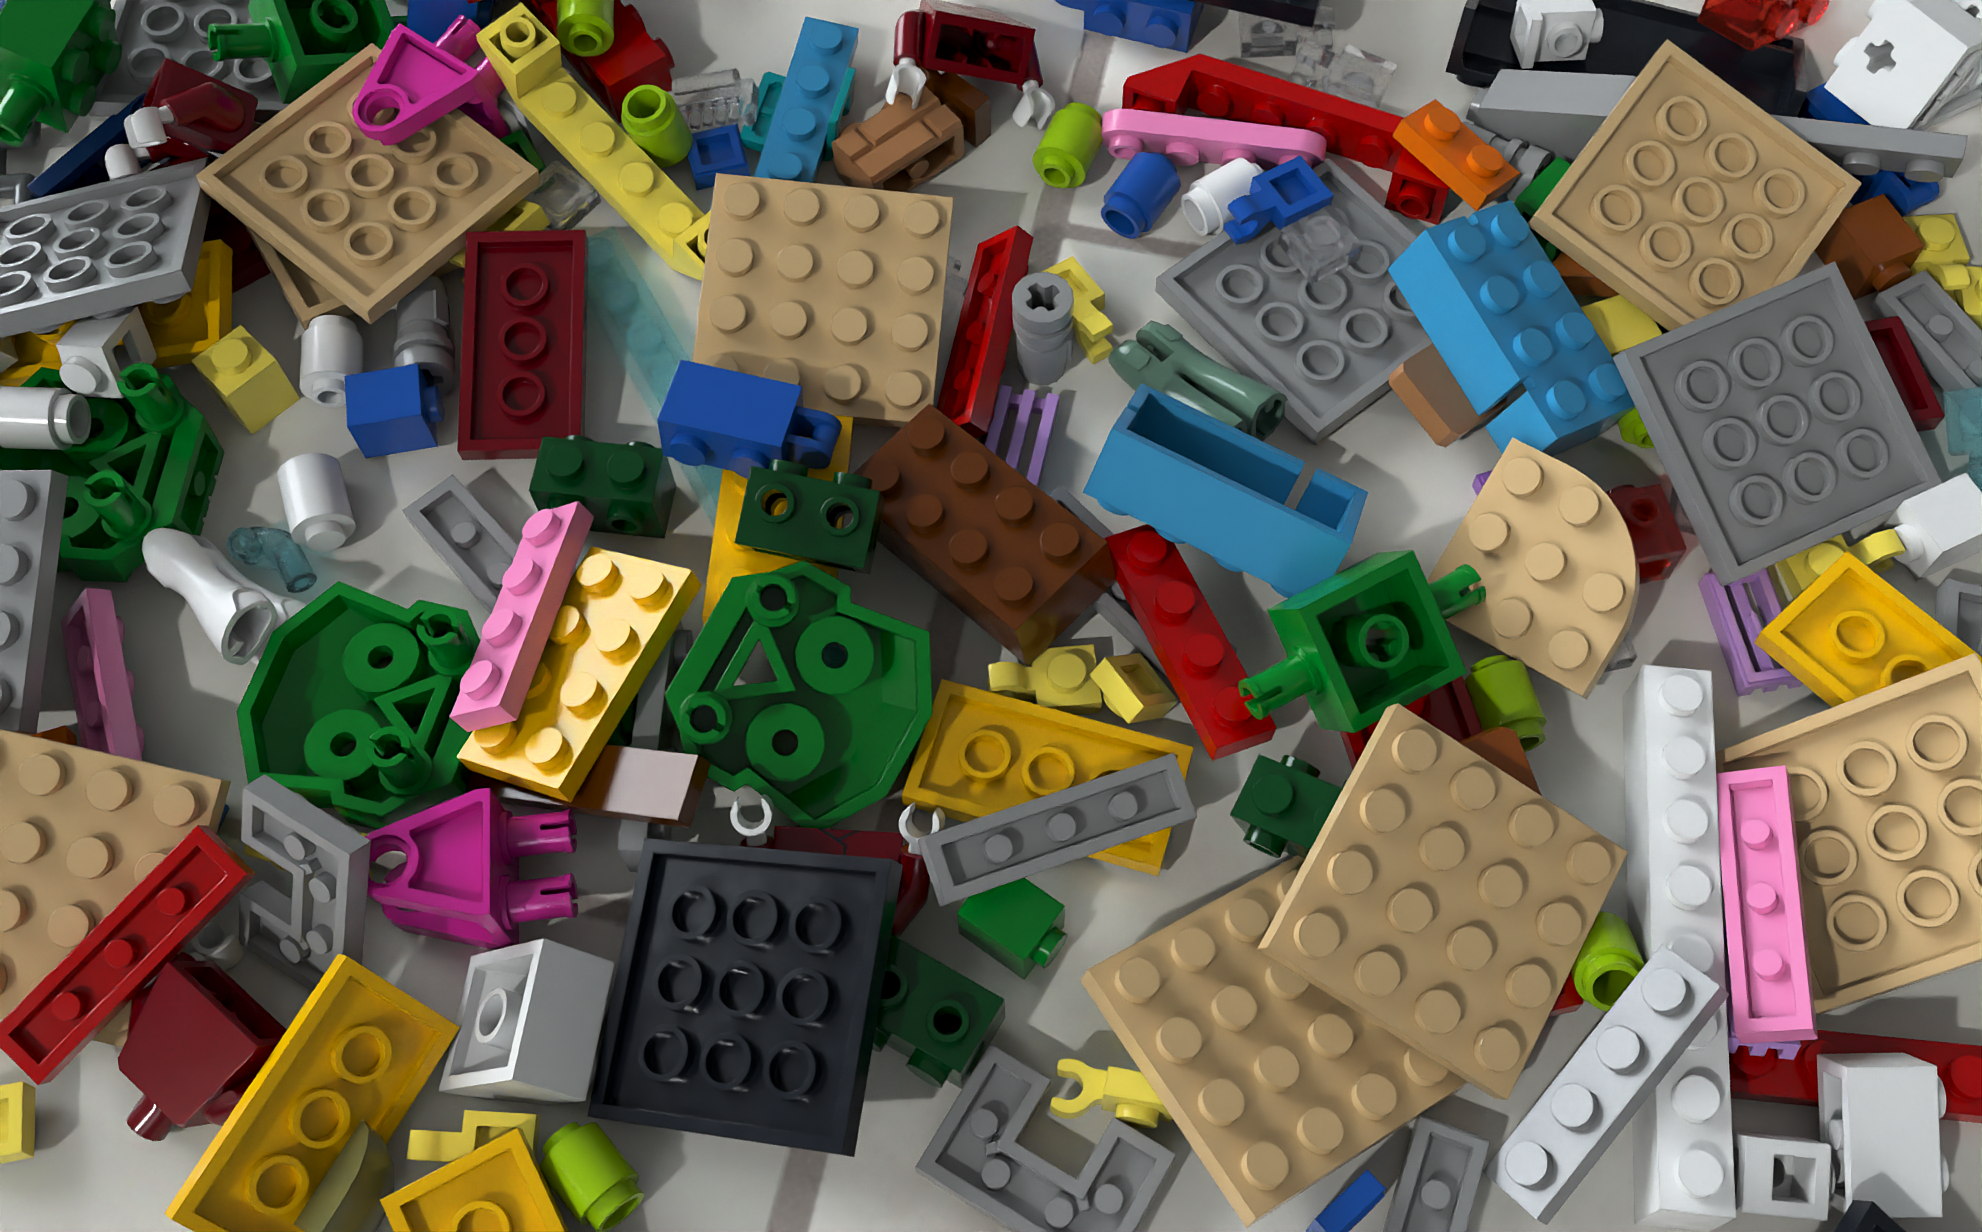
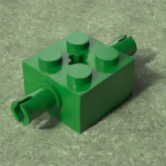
M7 0L0 11L1 142L11 146H21L35 121L69 133L79 116L85 117L88 115L95 102L98 84L105 73L108 75L114 73L122 56V45L118 43L115 30L116 13L114 9H111V0Z
M250 0L248 10L253 23L209 24L207 39L210 51L218 49V51H213L212 57L216 62L230 59L264 58L269 64L283 104H291L369 44L373 43L382 50L392 30L399 23L407 27V16H391L385 0Z
M1414 550L1380 552L1267 609L1287 653V659L1251 678L1247 677L1239 681L1240 695L1245 697L1251 693L1254 697L1244 702V704L1256 719L1261 720L1272 711L1306 695L1321 729L1356 733L1380 720L1388 706L1399 703L1404 707L1467 673L1444 620L1472 605H1478L1485 601V586H1479L1473 590H1470L1468 587L1482 579L1474 568L1463 564L1457 567L1455 571L1428 584Z

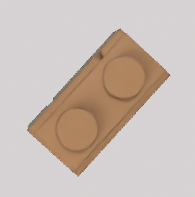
M925 85L918 106L915 109H912L913 100L908 94H896L893 105L886 102L879 113L863 123L853 122L847 125L839 133L837 139L832 142L836 173L839 179L849 187L910 192L965 156L964 131L961 120L945 104L942 106L939 98Z

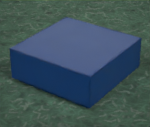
M738 124L692 133L693 143L688 153V158L697 191L714 187L716 173L751 177L744 146L740 139Z
M1367 1169L1313 1220L1306 1232H1349L1385 1196L1383 1192L1386 1189Z

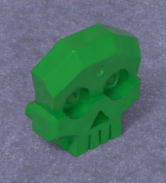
M134 363L127 366L120 373L119 376L124 381H117V387L121 394L125 396L124 398L84 397L91 411V429L84 443L73 444L67 450L14 449L0 446V470H53L69 476L57 572L73 570L82 581L127 582L134 569L145 562L142 553V543L148 532L158 528H169L188 533L189 535L201 536L204 525L202 518L207 515L210 504L208 497L213 494L216 484L214 476L219 473L224 450L204 415L182 396L168 374H159L152 365L147 363ZM41 367L20 386L66 388L72 394H77L64 384L59 370ZM102 431L97 437L91 438L95 433ZM77 509L75 514H73L71 517L65 518L69 512Z
M805 560L771 572L732 577L664 694L679 729L683 752L699 755L711 763L707 778L735 792L748 784L760 795H767L775 807L799 826L828 829L887 796L930 720L933 711L929 631L852 603L851 587ZM760 641L778 681L734 686ZM839 643L846 649L847 660L843 666L830 668L824 664L822 651L827 644ZM780 730H790L798 738L796 750L789 755L778 754L772 747L773 736Z
M338 581L272 632L236 711L248 784L265 774L292 792L302 795L314 806L337 809L348 823L377 830L417 814L430 805L465 794L472 771L457 758V755L473 731H465L450 718V714L460 692L461 679L470 668L481 641L468 611L420 599L406 609ZM393 657L392 662L387 667L375 669L377 663L382 658ZM419 726L418 731L415 734L411 728ZM356 742V747L352 753L346 756H338L340 749L344 745Z

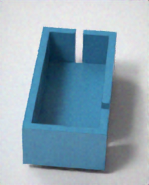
M1512 200L1474 212L1468 219L1462 216L1425 229L1387 269L1478 416L1489 412L1523 383L1527 391L1485 426L1502 454L1513 437L1553 457L1597 438L1635 408V404L1610 352Z
M1143 383L1140 384L1127 407H1125L1113 425L1083 493L1097 499L1098 503L1107 511L1121 516L1130 515L1154 527L1156 532L1168 541L1178 544L1187 543L1212 555L1219 565L1234 572L1245 571L1269 583L1278 594L1285 598H1290L1335 575L1352 544L1368 495L1367 491L1316 468L1296 509L1293 510L1284 504L1305 465V461Z

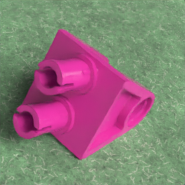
M459 15L437 41L431 43L399 23L392 30L354 102L352 114L360 131L368 138L380 140L383 146L393 145L405 140L450 111L458 108L497 139L510 135L497 108V98L506 87L486 56L475 68L465 63L481 48L476 34L482 31L480 27L471 19L467 20L466 16ZM386 108L400 109L398 116L391 123L386 125L372 124L374 117L381 110Z
M491 788L475 789L375 830L365 836V838L371 841L369 868L372 861L375 862L378 857L390 851L405 853L407 861L399 864L387 873L383 879L386 884L373 881L369 873L367 897L381 903L385 916L394 926L405 932L492 950L519 944V922L577 917L578 904L572 903L573 899H578L574 874L568 873L564 874V876L519 881V857L576 852L577 840L576 838L571 839L572 835H577L573 810L565 809L562 812L514 817L511 811H505ZM398 907L407 908V909H412V910H415V911H412V912L402 911V910H400Z

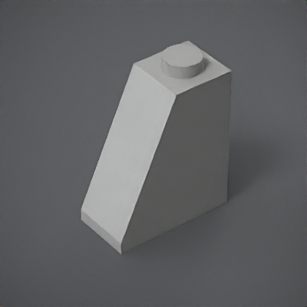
M1500 69L1489 90L1482 87L1477 90L1468 109L1466 119L1474 122L1473 125L1498 134L1499 138L1509 142L1513 138L1525 141L1526 149L1530 145H1535L1551 152L1549 165L1558 156L1572 165L1637 77L1629 75Z

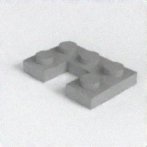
M265 774L245 785L242 789L241 841L292 873L293 886L292 897L286 896L263 880H259L240 892L239 942L313 992L337 954L346 955L362 965L371 841L362 836L353 827L338 821L308 802L302 795L292 792Z
M989 1044L915 1166L916 1173L1012 1232H1135L1173 1164L1176 1154L1113 1117L1078 1179L1073 1178L1017 1144L1051 1087V1079L994 1045Z

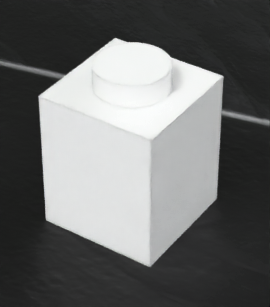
M1967 473L1903 501L1880 530L1895 529L1906 551L1904 554L1894 558L1905 565L1916 581L1977 554L1982 549V492Z

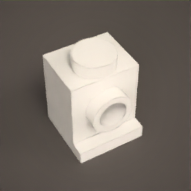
M1517 0L1510 40L1521 68H1533L1534 62L1585 60L1589 43H1598L1601 40L1603 14L1601 9L1595 8L1592 0Z
M137 306L126 307L120 313L104 319H96L92 316L80 318L56 344L63 364L59 370L62 381L68 388L84 397L124 398L125 396L121 394L117 387V381H124L120 378V373L127 366L134 363L143 362L151 365L158 357ZM121 339H123V342H124L125 345H117V344L119 343V341H120Z
M1732 1130L1736 1211L1828 1221V1203L1834 1193L1836 1184L1835 1169L1831 1162L1830 1144L1798 1136Z

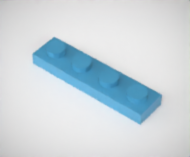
M805 16L754 177L816 183L826 151L828 121L848 66L851 67L858 45L859 28Z

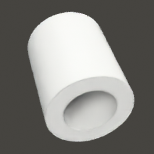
M307 453L293 457L280 466L277 478L292 540L297 545L316 552L331 551L340 547L354 533L355 521L339 461L328 454Z

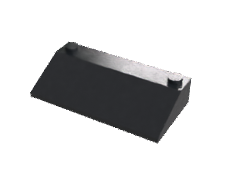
M1467 0L1445 71L1457 75L1458 81L1473 87H1487L1489 83L1492 84L1500 69L1629 75L1637 77L1659 47L1668 39L1770 115L1798 117L1807 95L1804 39L1646 0H1592L1595 8H1599L1602 11L1603 33L1598 43H1589L1585 60L1534 62L1533 68L1530 69L1521 68L1510 40L1517 0Z

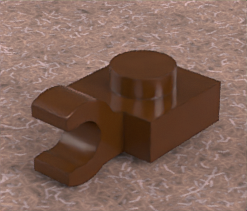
M921 66L919 69L926 76L925 86L939 98L942 106L945 104L961 120L964 140L977 148L991 135L990 97L957 74L944 72L941 75L937 70L926 69Z

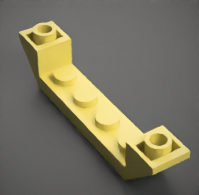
M522 2L477 33L476 37L479 45L521 113L672 270L702 281L711 210L704 214L562 67L560 42Z

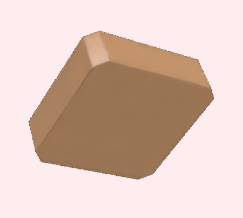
M1433 343L1404 361L1389 375L1390 387L1435 444L1442 447H1447L1491 417L1507 403L1506 396L1489 412L1478 416Z

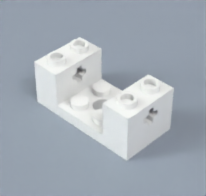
M1875 0L1867 13V17L1871 21L1860 36L1852 38L1838 52L1833 61V65L1837 69L1824 86L1825 89L1869 124L1892 128L1924 131L1982 103V0Z

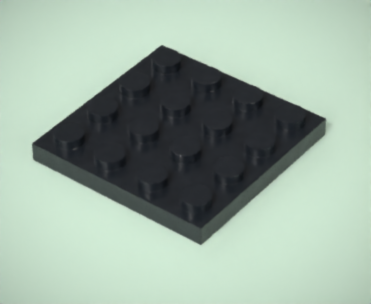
M644 838L587 1117L854 1157L903 865L892 859Z

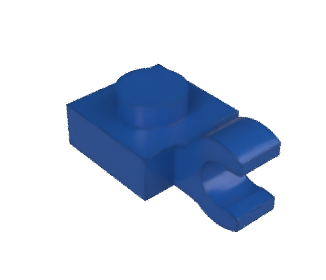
M1298 156L1252 177L1250 195L1241 196L1228 204L1227 209L1235 219L1225 223L1223 229L1236 245L1243 244L1254 238L1270 221L1283 233L1330 211L1334 195L1301 156Z

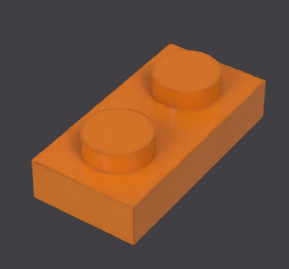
M1436 99L1403 118L1392 135L1394 139L1475 211L1480 210L1508 191L1520 174L1503 158L1497 149L1486 144L1462 123L1452 110L1445 108Z

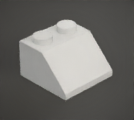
M545 938L472 955L455 1024L460 1029L450 1043L439 1091L452 1095L544 1106L586 1101L588 1088L593 1082L597 1071L598 1060L595 1053L602 1019L608 1012L611 1003L612 990L610 981L614 962Z

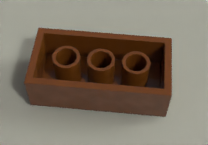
M930 403L852 473L872 479L871 490L880 491L886 499L877 541L1026 666L1031 664L1116 581L1112 558L1106 540Z

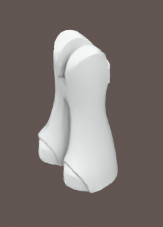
M158 528L148 532L143 539L142 553L148 571L164 587L173 589L187 600L212 644L229 663L244 665L251 660L257 666L272 632L307 605L296 599L270 592L247 579L206 537L189 535L175 529Z

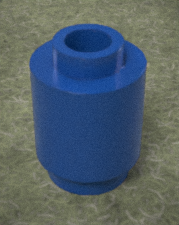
M1157 152L1136 153L1104 195L1105 205L1101 209V216L1107 226L1117 234L1129 239L1137 238L1141 232H1148L1180 190L1181 182L1174 163L1166 156Z

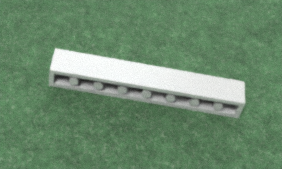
M1643 665L1623 695L1626 851H1628L1626 855L1628 926L1645 965L1661 944H1663L1726 990L1712 671ZM1726 999L1632 1117L1635 1224L1711 1232L1736 1218Z

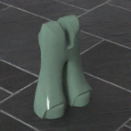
M1151 320L1138 330L1136 341H1124L1108 357L1114 371L1134 391L1143 383L1261 441H1264L1275 431L1285 415V403L1288 400L1286 395L1204 355L1169 324L1163 325Z

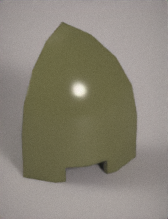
M363 1119L294 1222V1225L303 1231L376 1232L382 1223L386 1213L380 1199L394 1193V1163L384 1139Z

